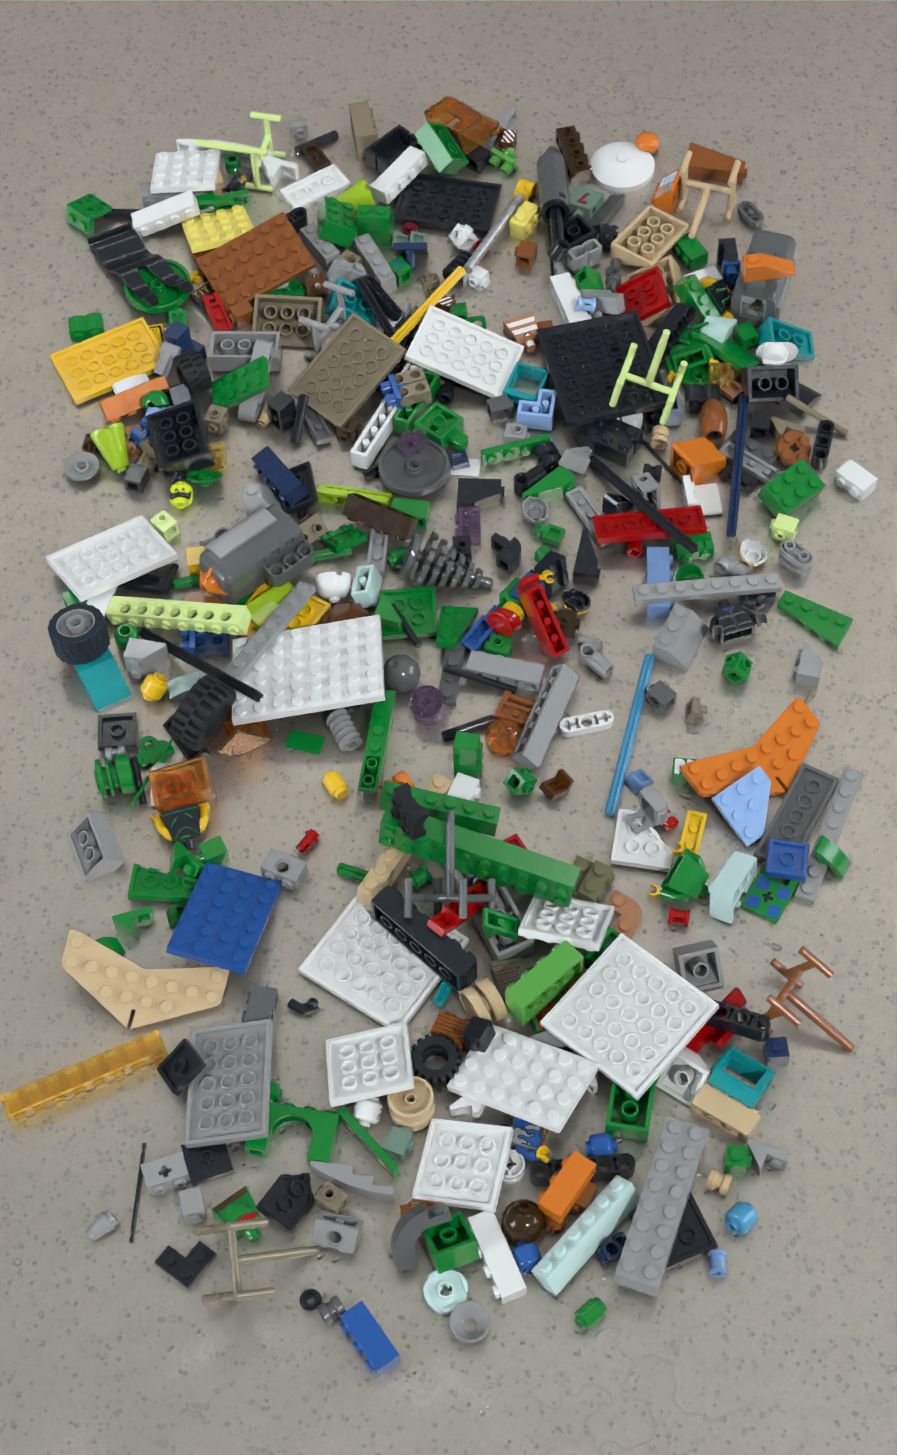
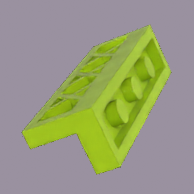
M323 483L322 487L318 486L317 489L319 503L342 507L345 506L347 496L350 493L360 494L390 506L392 500L391 493Z

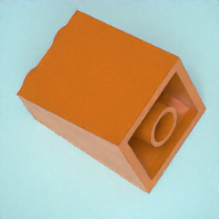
M705 437L681 441L671 445L670 468L681 480L682 476L690 475L691 482H694V485H701L721 473L726 467L725 455L720 453L714 444Z

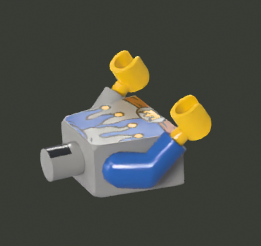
M515 1116L513 1125L501 1123V1126L513 1128L514 1134L511 1149L521 1154L525 1161L542 1160L545 1163L549 1162V1158L545 1156L547 1153H552L546 1147L548 1129Z

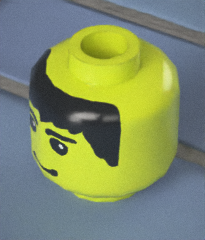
M180 481L171 486L169 501L174 507L183 509L192 504L193 489L188 483Z

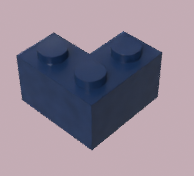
M175 320L163 332L165 341L181 347L180 354L195 349L204 360L207 358L205 346L191 339L190 328L187 325Z

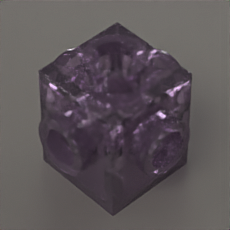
M416 428L412 431L408 429L401 436L403 440L396 446L409 459L414 453L418 455L425 448L424 444L427 440L422 431Z

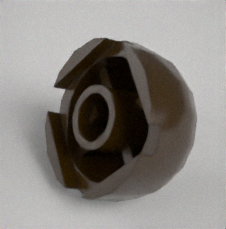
M518 1199L507 1205L501 1218V1230L505 1237L514 1242L518 1239L524 1240V1243H531L543 1235L545 1220L543 1212L538 1208V1204L531 1200Z

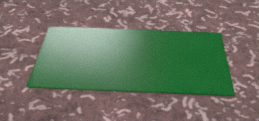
M291 730L285 747L319 755L325 737Z

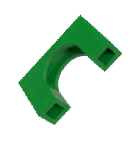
M270 1099L268 1138L246 1140L244 1146L246 1155L267 1159L272 1138L277 1129L284 1124L296 1122L307 1126L312 1132V1140L307 1156L308 1165L310 1166L311 1161L331 1163L341 1124L340 1114L332 1110L319 1111L310 1106H305L304 1108L296 1107L288 1102L283 1104L275 1103Z

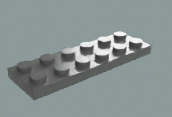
M803 763L757 846L753 857H757L758 860L763 862L767 861L770 838L806 844L832 796L839 778Z

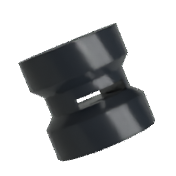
M644 463L643 473L649 472L656 482L660 483L662 465L653 467L650 464Z

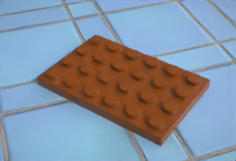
M284 212L196 259L213 290L218 292L228 314H230V306L246 299L251 303L255 301V294H268L316 267L315 261Z

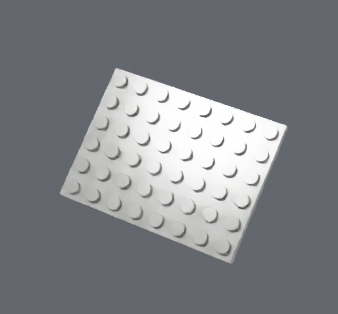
M380 615L283 631L242 680L243 683L248 684L263 694L260 702H256L235 690L237 697L232 705L233 725L385 701ZM253 636L233 639V660Z

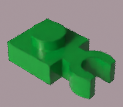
M541 522L535 523V528L539 530L533 528L531 530L533 536H542L543 542L558 547L566 533L564 528L550 523L545 527Z

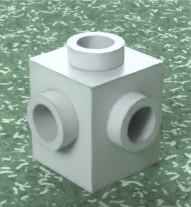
M458 223L448 236L456 248L469 252L478 241V238L473 233V229L467 224L464 226Z

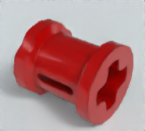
M628 541L627 555L632 558H638L643 555V549L641 548L643 541Z
M670 906L668 925L675 923L688 928L690 910H676Z

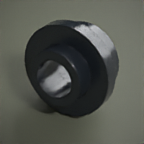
M307 1289L300 1296L301 1307L309 1312L317 1310V1306L322 1303L321 1294L315 1289ZM309 1298H314L315 1302L313 1304H308L307 1300Z

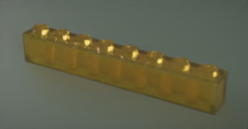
M157 1029L0 1096V1099L11 1125H19L31 1117L45 1114L52 1108L62 1107L73 1099H81L87 1093L102 1090L113 1082H121L127 1076L134 1073H142L148 1067L160 1065L168 1056V1053Z

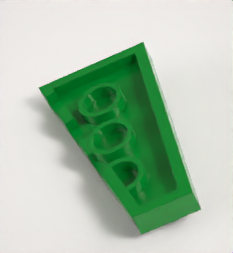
M786 590L777 603L779 610L793 620L800 621L804 624L803 627L817 633L820 639L823 641L827 640L836 650H838L853 623V618Z

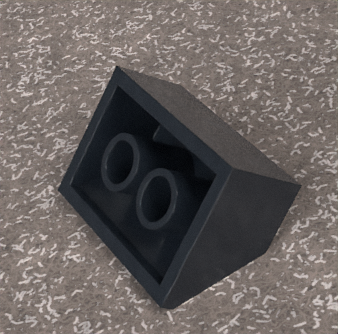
M798 364L741 368L742 388L747 402L786 401L785 399L788 394L799 400Z

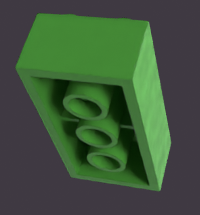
M567 940L562 944H556L548 956L541 957L534 968L526 970L520 980L516 983H511L506 988L505 1006L507 1012L523 1027L583 975V955Z

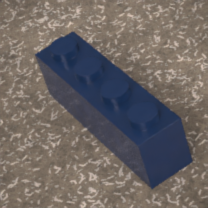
M266 446L251 458L255 464L253 466L255 471L259 475L262 473L261 477L267 484L271 483L269 486L275 494L279 492L278 497L283 503L287 501L292 507L308 494L301 482L269 446Z

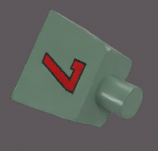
M575 185L569 201L570 216L573 217L579 213L586 221H590L604 204V193Z

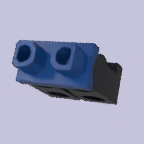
M735 238L718 239L716 265L722 267L721 276L725 283L730 282L733 284V287H735L741 265L740 260H738Z

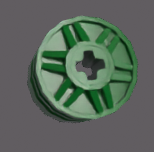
M128 753L115 755L114 765H111L109 759L105 757V767H102L100 759L95 760L94 775L97 788L103 800L108 799L107 790L109 789L111 790L112 797H116V788L120 787L123 795L136 793Z

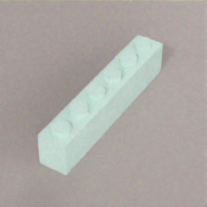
M616 1175L531 1270L542 1288L557 1295L638 1204L640 1196L631 1182Z

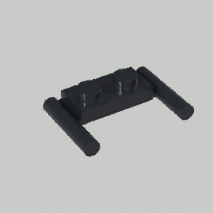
M172 564L167 578L143 574L117 587L125 586V590L161 595V592L169 594L179 565Z

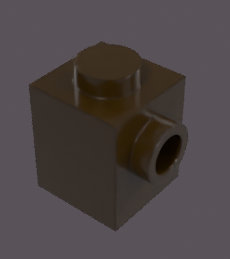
M559 609L557 620L565 638L575 639L576 630H579L581 619L577 618L578 611Z

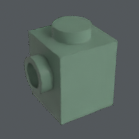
M392 1125L383 1147L384 1151L392 1159L404 1163L407 1154L412 1153L415 1146L413 1133L404 1126L396 1127Z

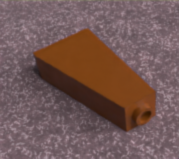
M690 143L689 150L692 151V156L689 162L688 178L728 183L734 162L739 159ZM740 160L741 165L737 175V185H742L743 178L746 179L748 169H745V161Z

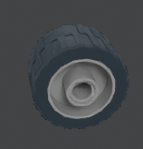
M88 604L67 606L55 613L49 621L48 633L56 656L62 662L75 665L87 664L100 658L108 650L110 645L108 629L103 614L95 606Z

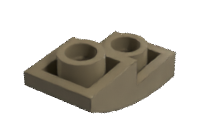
M427 273L420 276L426 300L440 286L437 273Z

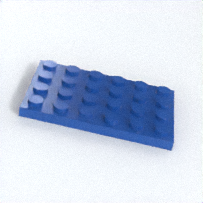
M207 862L168 943L166 953L245 975L282 889L281 882Z

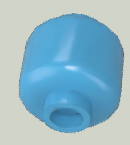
M736 1202L725 1213L727 1229L732 1233L745 1235L757 1223V1211L753 1205L748 1202Z

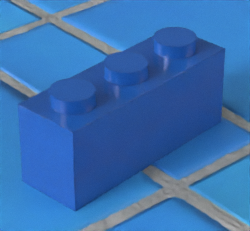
M360 1301L340 1315L341 1324L339 1326L346 1337L348 1335L351 1336L354 1341L352 1346L358 1355L361 1353L366 1358L364 1363L371 1373L375 1371L377 1376L380 1377L401 1362L399 1353L363 1301Z

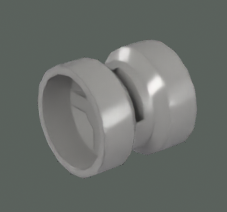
M125 745L118 746L117 748H105V756L109 759L111 765L115 764V755L126 753Z

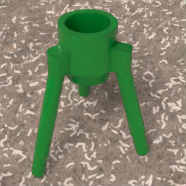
M709 322L687 327L676 341V344L683 343L689 345L691 334L688 331L707 326Z

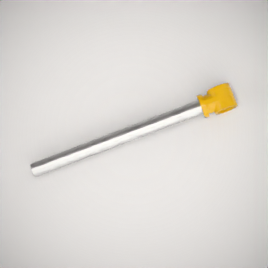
M523 178L519 179L516 190L513 192L512 201L463 268L467 274L473 272L518 207L525 201H528L529 198L534 197L537 190L536 182Z

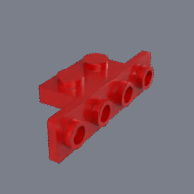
M737 987L721 1001L739 1008L747 1003L741 990ZM704 1025L685 1047L695 1053H698L706 1044L721 1049L734 1034Z

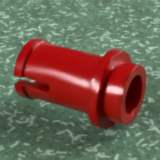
M313 829L307 830L305 832L306 835L296 845V849H299V852L304 855L315 842L319 841V834Z

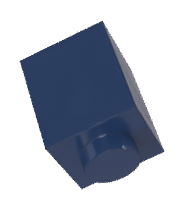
M786 1036L769 1038L764 1041L763 1052L766 1066L768 1068L787 1066L790 1054Z

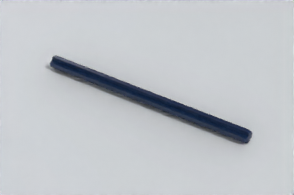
M743 394L739 396L726 530L728 537H735L737 530L748 402Z

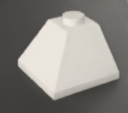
M684 1047L661 1073L655 1086L691 1107L693 1100L704 1085L710 1070L699 1054Z

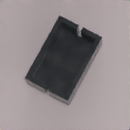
M399 124L365 149L366 164L382 174L409 146L421 151L423 150L417 143L415 135L413 133L410 134L409 130Z
M615 418L589 423L580 433L579 447L588 446L592 449V454L627 468L634 454L637 453L643 443V430Z

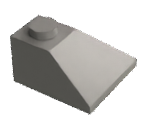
M262 484L242 486L247 517L262 507L266 509L273 503L282 509L281 501L278 497L279 492L275 494L271 488Z

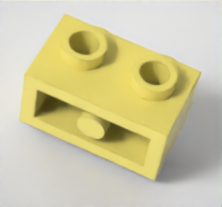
M525 201L522 206L518 207L516 214L510 218L508 223L510 226V236L519 240H526L541 219L539 205Z

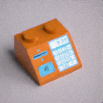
M680 168L662 177L661 182L657 183L656 195L653 194L651 199L653 207L669 215L673 214L680 196Z

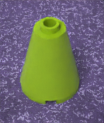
M365 178L360 179L336 197L338 201L347 202L355 206V213L357 212L358 205L376 206Z
M123 423L111 424L106 428H100L90 433L92 441L111 469L117 471V473L124 472L130 463Z

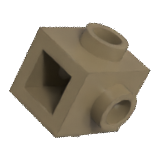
M211 404L208 412L203 415L206 430L210 433L222 435L224 429H227L229 425L228 408Z

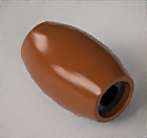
M709 399L703 403L700 410L699 427L703 437L712 443H719L724 439L727 431V413L721 401Z

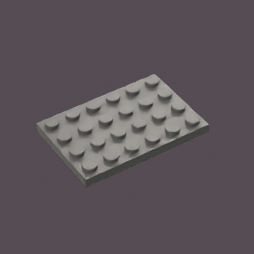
M271 1019L192 1030L191 1044L207 1066L188 1085L184 1145L187 1148L268 1138L273 1022Z

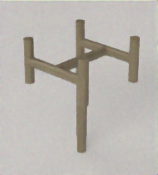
M267 1218L195 1227V1234L197 1236L227 1232L233 1291L202 1295V1303L237 1302L275 1296L274 1287L242 1291L240 1265L319 1254L318 1246L239 1255L236 1231L267 1227Z

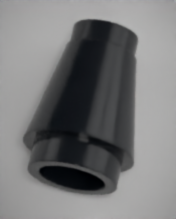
M446 381L437 393V400L440 404L449 405L453 402L455 388L453 381Z

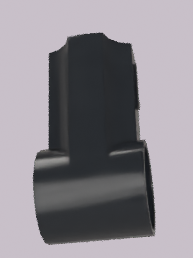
M537 465L526 473H517L514 477V493L522 496L525 491L547 476L545 468Z

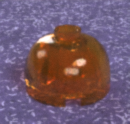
M509 718L496 719L486 729L485 744L487 749L494 755L496 753L501 755V757L511 756L522 733L521 727Z

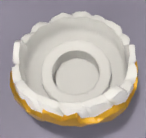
M749 538L741 541L738 553L743 564L758 567L767 560L768 553L766 548L760 545V541H750Z

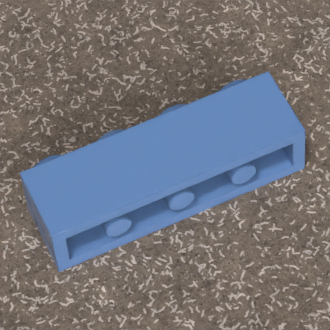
M647 547L646 584L670 582V580H673V569H669V565L672 566L673 555L669 554V547ZM673 601L647 603V618H668L669 612L673 609Z

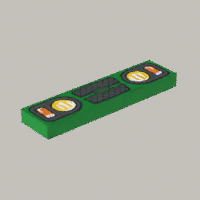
M342 1107L337 1112L340 1114L341 1123L395 1180L400 1175L398 1164L358 1121Z

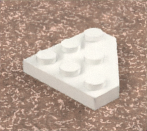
M619 809L610 864L669 872L672 861V849L665 845L653 827L646 829L638 835L635 834L626 823V819L638 811ZM636 818L633 821V824L637 827H641L645 823L643 818Z

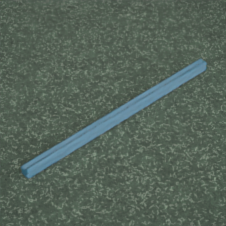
M647 653L644 656L605 808L606 815L614 816L616 813L655 656L653 654Z

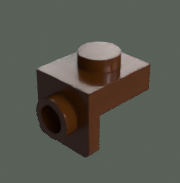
M559 769L554 778L542 782L539 788L552 801L567 795L574 780L563 769Z

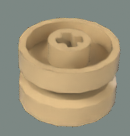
M487 977L475 982V989L468 986L459 991L461 1003L470 1019L474 1016L491 1020V1022L492 1019L498 1022L508 1016L502 997Z
M413 1076L414 1089L387 1095L392 1122L397 1127L404 1126L412 1132L422 1130L430 1125L431 1118L435 1117L436 1111L432 1086L418 1076Z

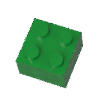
M461 1211L451 1214V1221L432 1226L421 1233L424 1247L438 1274L480 1259L477 1240Z

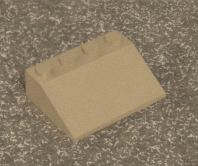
M649 205L611 243L610 258H615V261L617 258L620 259L623 265L653 267L690 229L691 225Z
M672 255L660 259L653 266L658 265L661 270L671 306L642 320L643 326L661 324L674 305L678 302L682 303L672 287L682 278L680 266ZM653 267L638 269L626 275V279L628 281Z

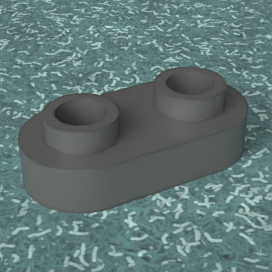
M742 201L739 203L737 212L750 227L758 228L763 225L764 215L752 202Z

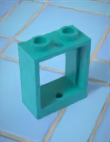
M517 362L503 390V395L507 394L515 407H518L519 400L537 402L539 389L536 395L515 390L514 388L519 378L541 383L539 389H547L550 383L549 371Z
M731 1046L727 1053L722 1052L717 1061L718 1063L714 1062L711 1066L709 1073L711 1077L708 1083L753 1109L770 1087L776 1072ZM730 1067L757 1084L752 1088L725 1072V1069Z

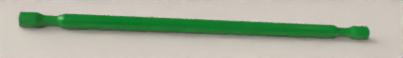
M171 737L156 763L161 762L175 738ZM151 771L135 795L133 802L129 805V808H133L134 803L138 800L149 782Z

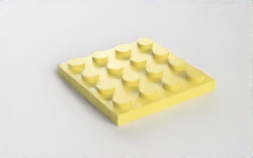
M235 205L229 209H218L212 213H202L198 217L181 222L192 254L218 248L254 228L243 205Z

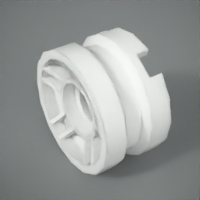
M510 1149L507 1164H512L513 1167H511V1170H508L507 1166L505 1168L502 1182L506 1184L517 1183L522 1179L525 1172L523 1156L517 1153L516 1150Z

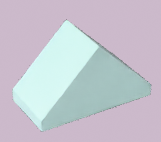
M706 316L704 322H709V325L701 327L700 331L723 343L731 336L737 320Z

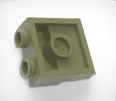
M577 856L572 865L580 867L581 870L573 897L595 903L601 902L606 894L605 889L607 885L611 886L614 881V868L597 860L593 863Z

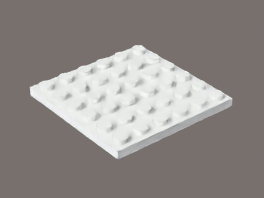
M357 895L298 969L299 973L383 1026L407 1022L408 1024L441 980L437 974L373 920L372 909L357 902ZM417 907V910H418L419 912H421L422 914L425 913V914H427L430 918L433 917V916H431L430 914L426 913L425 911H423V910H421L420 908ZM456 930L447 934L451 939H456L463 949L469 943V938Z
M621 933L540 1021V1024L581 1057L599 1063L598 1069L636 1100H639L719 1009V1004Z

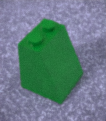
M358 205L356 212L357 236L369 233L376 246L391 247L395 225L391 206Z

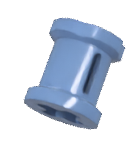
M720 1249L708 1251V1257L710 1258L708 1275L711 1277L727 1276L728 1270L726 1269L725 1261L727 1251Z

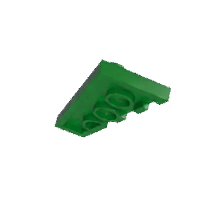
M134 863L127 894L128 900L188 902L198 879L190 877L181 878L177 877L175 873L169 874L168 872L165 874L158 872L155 868L149 867V869H146Z

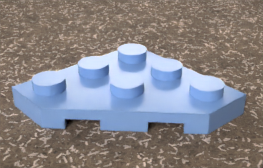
M760 766L711 799L745 847L754 843L764 834L771 780Z

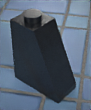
M458 478L457 518L501 505V497H505V487L501 486V479Z

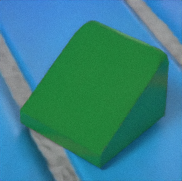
M171 904L166 912L170 929L176 928L186 905Z

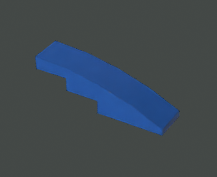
M500 603L497 606L494 604L485 616L482 614L460 641L462 645L470 650L478 651L485 645L486 640L489 641L491 634H498L489 627L487 616L499 608Z

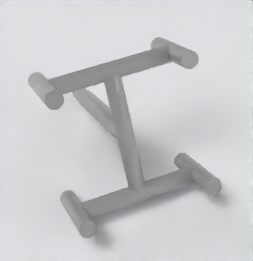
M324 281V288L336 291L338 307L329 317L326 324L304 316L299 317V323L312 327L315 354L306 351L304 358L313 360L322 350L321 342L330 329L338 331L347 319L343 294L354 297L355 290Z

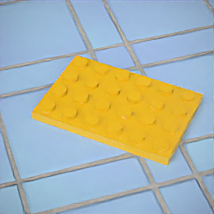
M141 317L50 354L49 357L74 403L78 405L112 391V385L125 378L144 373L147 376L153 374L160 357L161 347L146 321Z

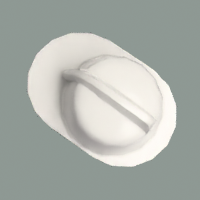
M766 342L761 344L756 350V356L762 361L764 366L783 365L793 360L798 353L796 345L789 342Z

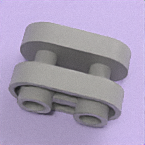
M793 540L783 541L780 545L779 564L798 578L807 577L811 571L812 554Z

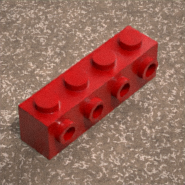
M530 581L516 589L544 655L556 658L570 650L567 640L561 631L559 621L552 610V605L545 594L543 585L539 582Z

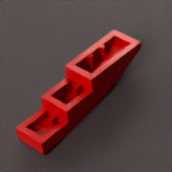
M479 882L469 887L467 894H488V887ZM450 902L443 906L441 913L430 918L426 925L443 937L467 921L488 902L467 903V919H459V902Z

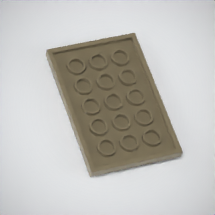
M353 312L287 391L296 399H298L300 394L308 395L307 407L335 427H345L407 351Z

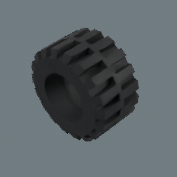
M191 349L174 357V367L180 383L187 384L191 397L212 388V379L208 367L197 350Z
M434 1033L432 1037L427 1034L424 1040L419 1038L417 1045L413 1044L412 1051H410L413 1076L426 1080L432 1086L433 1091L438 1089V1092H442L444 1087L447 1089V1084L454 1077V1074L459 1071V1066L462 1063V1055L458 1044H454L452 1038L447 1040V1035L442 1034V1037H439L438 1033ZM432 1056H441L448 1061L443 1068L436 1070L424 1065V1062Z

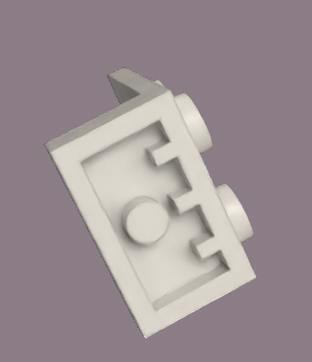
M690 475L682 476L681 491L685 507L701 505L704 516L722 514L723 509L716 483L694 485V482H691Z

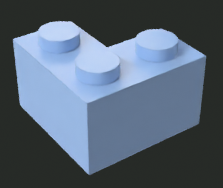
M539 389L537 402L519 400L517 424L528 425L530 429L552 431L557 405L555 390Z

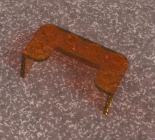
M450 96L443 97L439 102L431 105L424 111L426 120L429 122L446 125L455 118L461 120L453 126V131L458 135L465 155L501 130L497 120L474 106Z

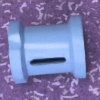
M578 296L576 311L585 310L594 313L596 298L588 299Z

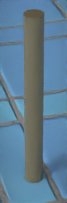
M790 394L787 395L785 399L787 402L818 421L830 420ZM832 421L835 426L834 430L845 437L849 431Z

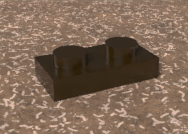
M316 143L301 149L303 156L316 172L331 165V161Z

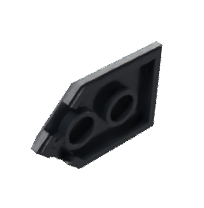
M301 1173L300 1175L281 1174L256 1205L260 1213L285 1233L290 1234L315 1202L310 1186V1173Z

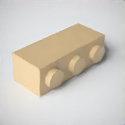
M704 1083L693 1100L690 1110L745 1144L758 1126L761 1117L754 1108L745 1107L735 1098L726 1096L713 1085L709 1086Z

